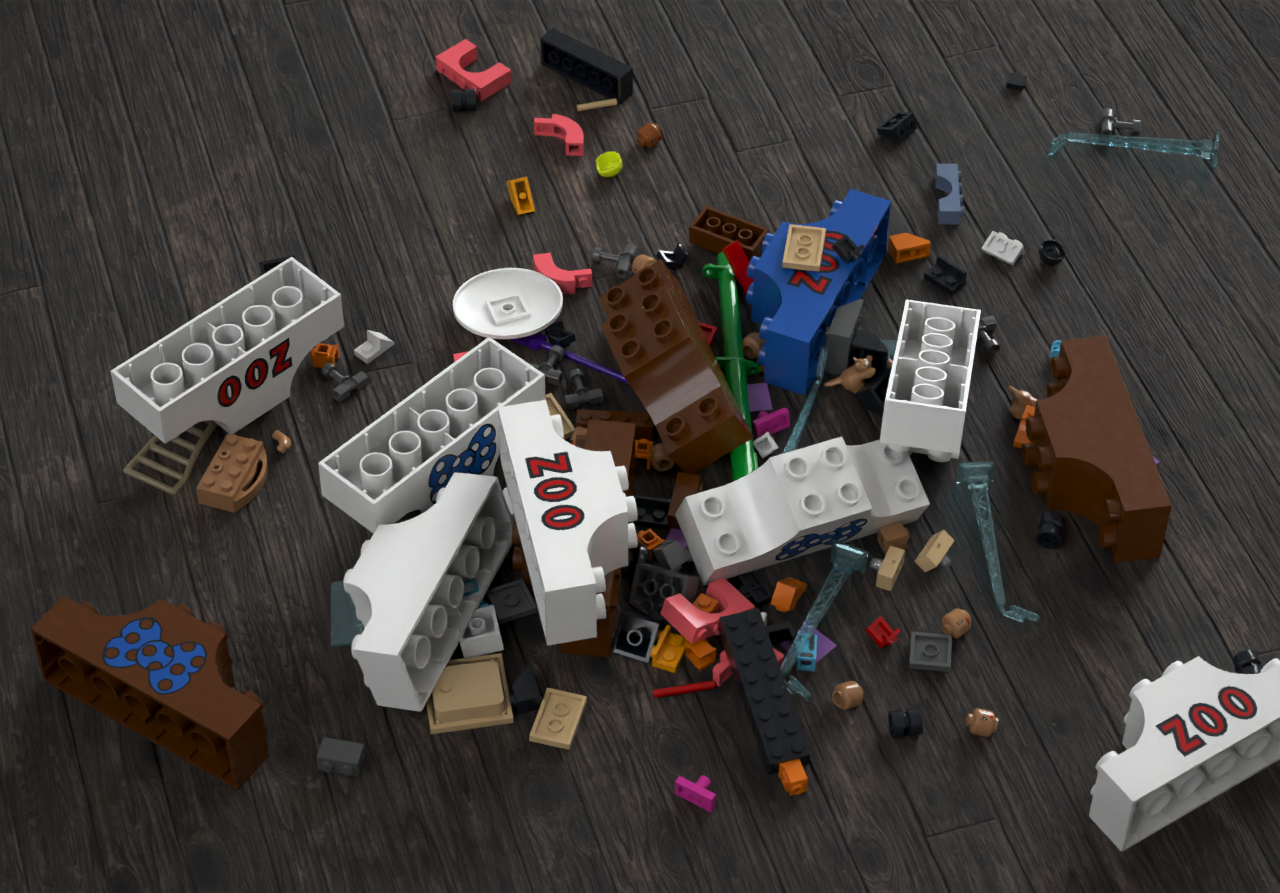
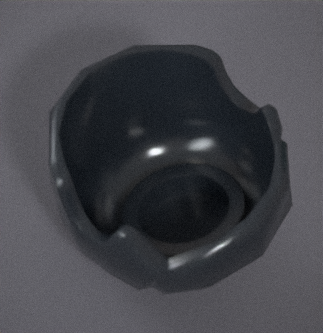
M1052 239L1044 240L1038 249L1040 260L1050 266H1055L1062 262L1066 255L1063 246L1058 241Z
M637 543V547L628 549V566H624L623 570L635 573L637 563L648 564L650 560L648 549Z

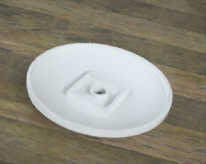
M501 268L478 274L466 281L457 290L453 299V313L459 324L476 335L493 339H515L540 332L558 318L563 307L562 292L551 278L539 272L522 268Z

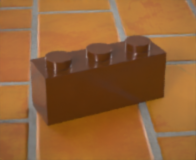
M677 473L668 512L667 528L681 530L675 513L685 497L703 492L704 484L700 483L701 475Z

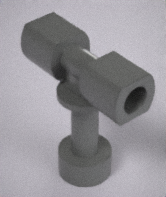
M1103 109L1101 138L1110 139L1112 130L1115 131V128L1130 129L1132 133L1139 134L1141 120H1133V123L1116 121L1117 118H1113L1112 109Z
M627 244L624 253L619 252L618 255L605 253L603 248L595 247L592 261L601 262L603 259L616 262V266H618L616 276L627 278L631 269L630 262L634 261L638 253L637 246Z
M994 316L981 318L978 326L977 338H981L985 343L984 350L988 355H994L1000 350L998 342L995 339L991 340L987 334L988 331L996 329L997 321Z
M554 345L548 352L550 358L547 363L544 362L540 366L532 363L528 364L542 372L547 383L559 386L563 381V372L554 370L553 365L556 361L562 360L565 351L562 347Z
M331 362L326 363L321 370V374L327 379L334 378L339 382V386L333 389V397L338 402L349 397L350 391L353 389L360 390L369 384L368 376L364 372H359L353 377L348 375L343 377L337 372V367Z
M573 369L569 372V380L576 386L577 390L574 394L564 396L567 410L580 408L581 403L590 402V405L604 402L601 388L588 390V388L583 386L582 382L585 377L581 369Z

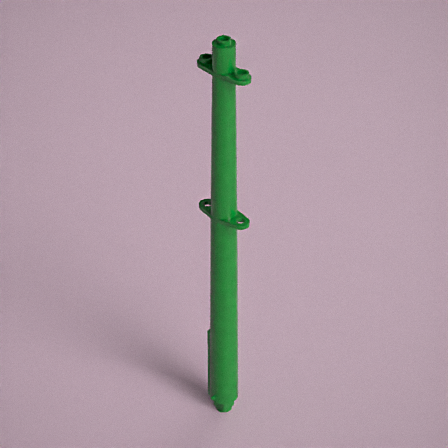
M720 252L717 255V265L709 263L702 268L703 276L716 279L719 283L723 357L715 358L720 363V369L724 373L731 392L752 433L746 375H757L761 368L760 364L744 359L736 282L739 281L724 253ZM753 438L730 452L732 482L758 468Z

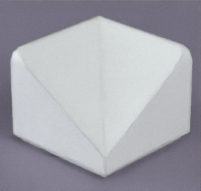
M769 432L753 441V445L762 459L780 449Z

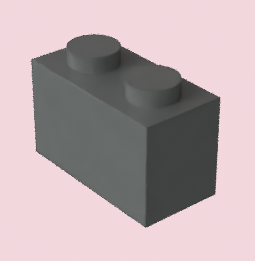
M323 737L316 756L318 770L359 777L366 757L364 744Z

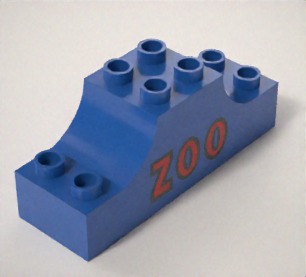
M850 189L843 202L838 200L834 202L830 217L808 224L782 222L775 235L771 233L766 234L761 248L762 256L760 258L753 256L747 269V277L752 278L753 283L750 285L746 295V303L752 305V321L761 325L759 338L766 340L758 357V364L765 366V383L802 395L807 394L823 366V357L826 353L824 351V344L827 340L825 338V331L827 327L831 326L837 307L861 299L886 255L891 201ZM789 224L826 228L819 272L782 268ZM846 234L857 247L862 244L865 246L861 251L862 255L856 261L851 259L848 263H845L832 248L834 243Z

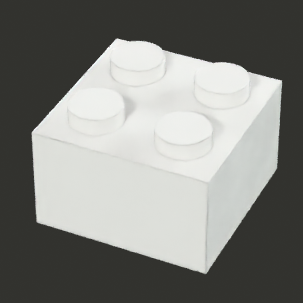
M494 605L476 609L464 634H461L459 641L464 658L504 650Z

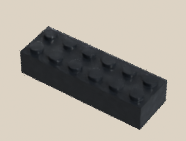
M554 28L540 38L541 65L609 99L616 98L619 104H622L633 94V67Z

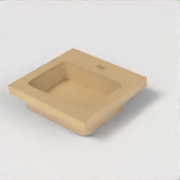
M502 653L448 661L426 702L431 734L513 723Z

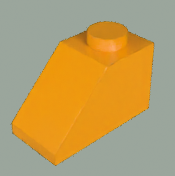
M522 177L507 181L510 200L517 215L535 211L528 178Z

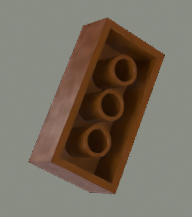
M705 206L689 226V243L719 254L723 252V248L738 240L750 262L753 256H761L762 243L766 234L769 233V229Z

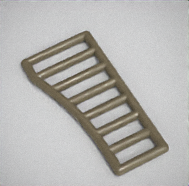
M206 420L203 422L209 425L205 431L193 426L187 429V432L200 437L196 445L179 437L170 440L193 451L190 459L156 445L160 439L154 435L128 463L123 472L169 494L176 495L189 481L202 448L218 424L213 420ZM152 450L186 465L184 474L144 456ZM140 462L179 481L174 487H171L137 472L133 468Z

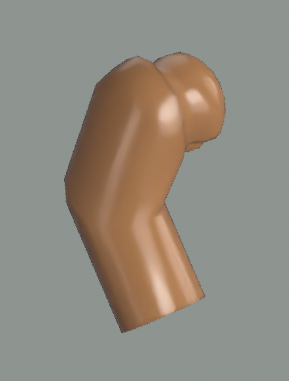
M276 430L272 438L280 443L277 446V450L285 454L287 449H290L291 440L288 436Z

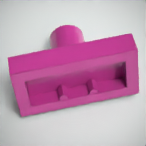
M786 408L770 414L766 411H761L757 419L752 421L754 437L758 439L767 432L772 435L790 427L789 411Z
M702 775L696 783L681 776L675 781L676 795L709 812H712L716 806V794L707 790L711 784L708 777Z

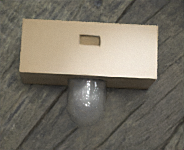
M945 530L932 535L914 562L924 572L937 567L938 564L943 568L949 567L951 559L946 555V552L955 540Z
M890 546L884 560L879 558H872L870 560V567L878 571L876 587L889 591L892 590L904 564L905 550Z

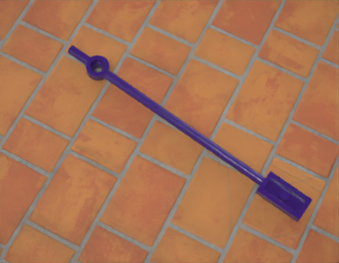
M538 332L526 337L509 339L536 351L540 348L550 351L551 347L554 346L545 342L547 336ZM564 350V358L629 384L622 373Z

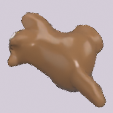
M868 355L865 359L854 357L855 364L846 368L839 377L826 382L824 386L833 387L841 384L846 390L856 394L864 385V379L871 378L875 374V368L871 367L872 356Z
M1008 386L1009 392L1014 396L1009 412L1014 418L1020 419L1026 406L1035 407L1038 399L1032 397L1028 391L1016 390L1014 387Z

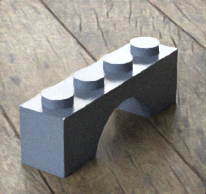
M936 163V188L948 194V196L939 199L937 211L938 224L959 225L960 217H964V207H961L963 205V195H960L962 193V183H959L961 182V171H958L957 164Z

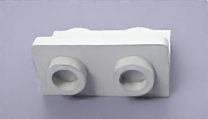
M992 231L981 248L983 252L1012 266L1020 254H1025L1023 244L1020 241H1013L1002 232L996 233Z

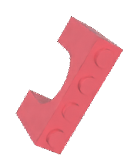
M467 39L436 56V70L464 90L475 89L476 98L480 101L511 84V70L500 62L479 73L463 70L464 67L478 60L477 46Z
M725 578L710 582L705 594L719 601V613L701 611L679 593L665 598L660 614L692 644L713 635H718L717 627L720 617L755 609V606Z

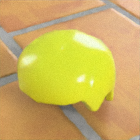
M606 152L596 159L597 171L602 177L608 178L618 175L623 166L621 157L616 152Z

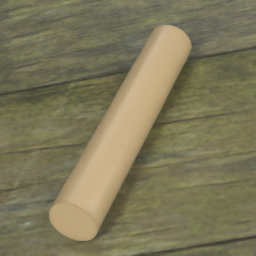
M615 98L577 105V111L617 105V100Z

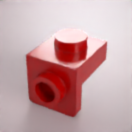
M881 616L865 629L866 633L880 649L886 644L890 647L898 640L896 635L901 632L899 628L893 631Z

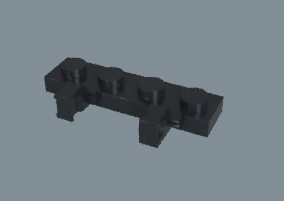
M756 570L735 576L740 585L738 591L749 601L751 600L755 607L771 602L773 594Z

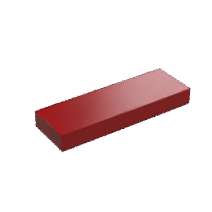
M736 240L723 248L722 251L747 295L748 289L753 283V279L747 277V269L750 262L739 241Z

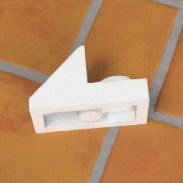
M367 330V341L356 348L354 354L368 364L392 347L394 342L382 333Z

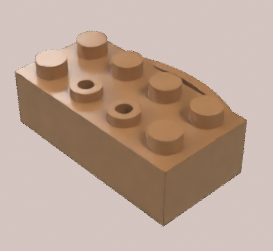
M227 433L196 487L199 504L234 513L247 505L259 493L266 481L268 464L263 442ZM262 464V469L259 477L257 478L255 483L249 488L251 482L253 481L256 473L258 472Z

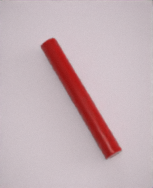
M714 680L656 689L653 690V697L658 698L714 689L715 683Z

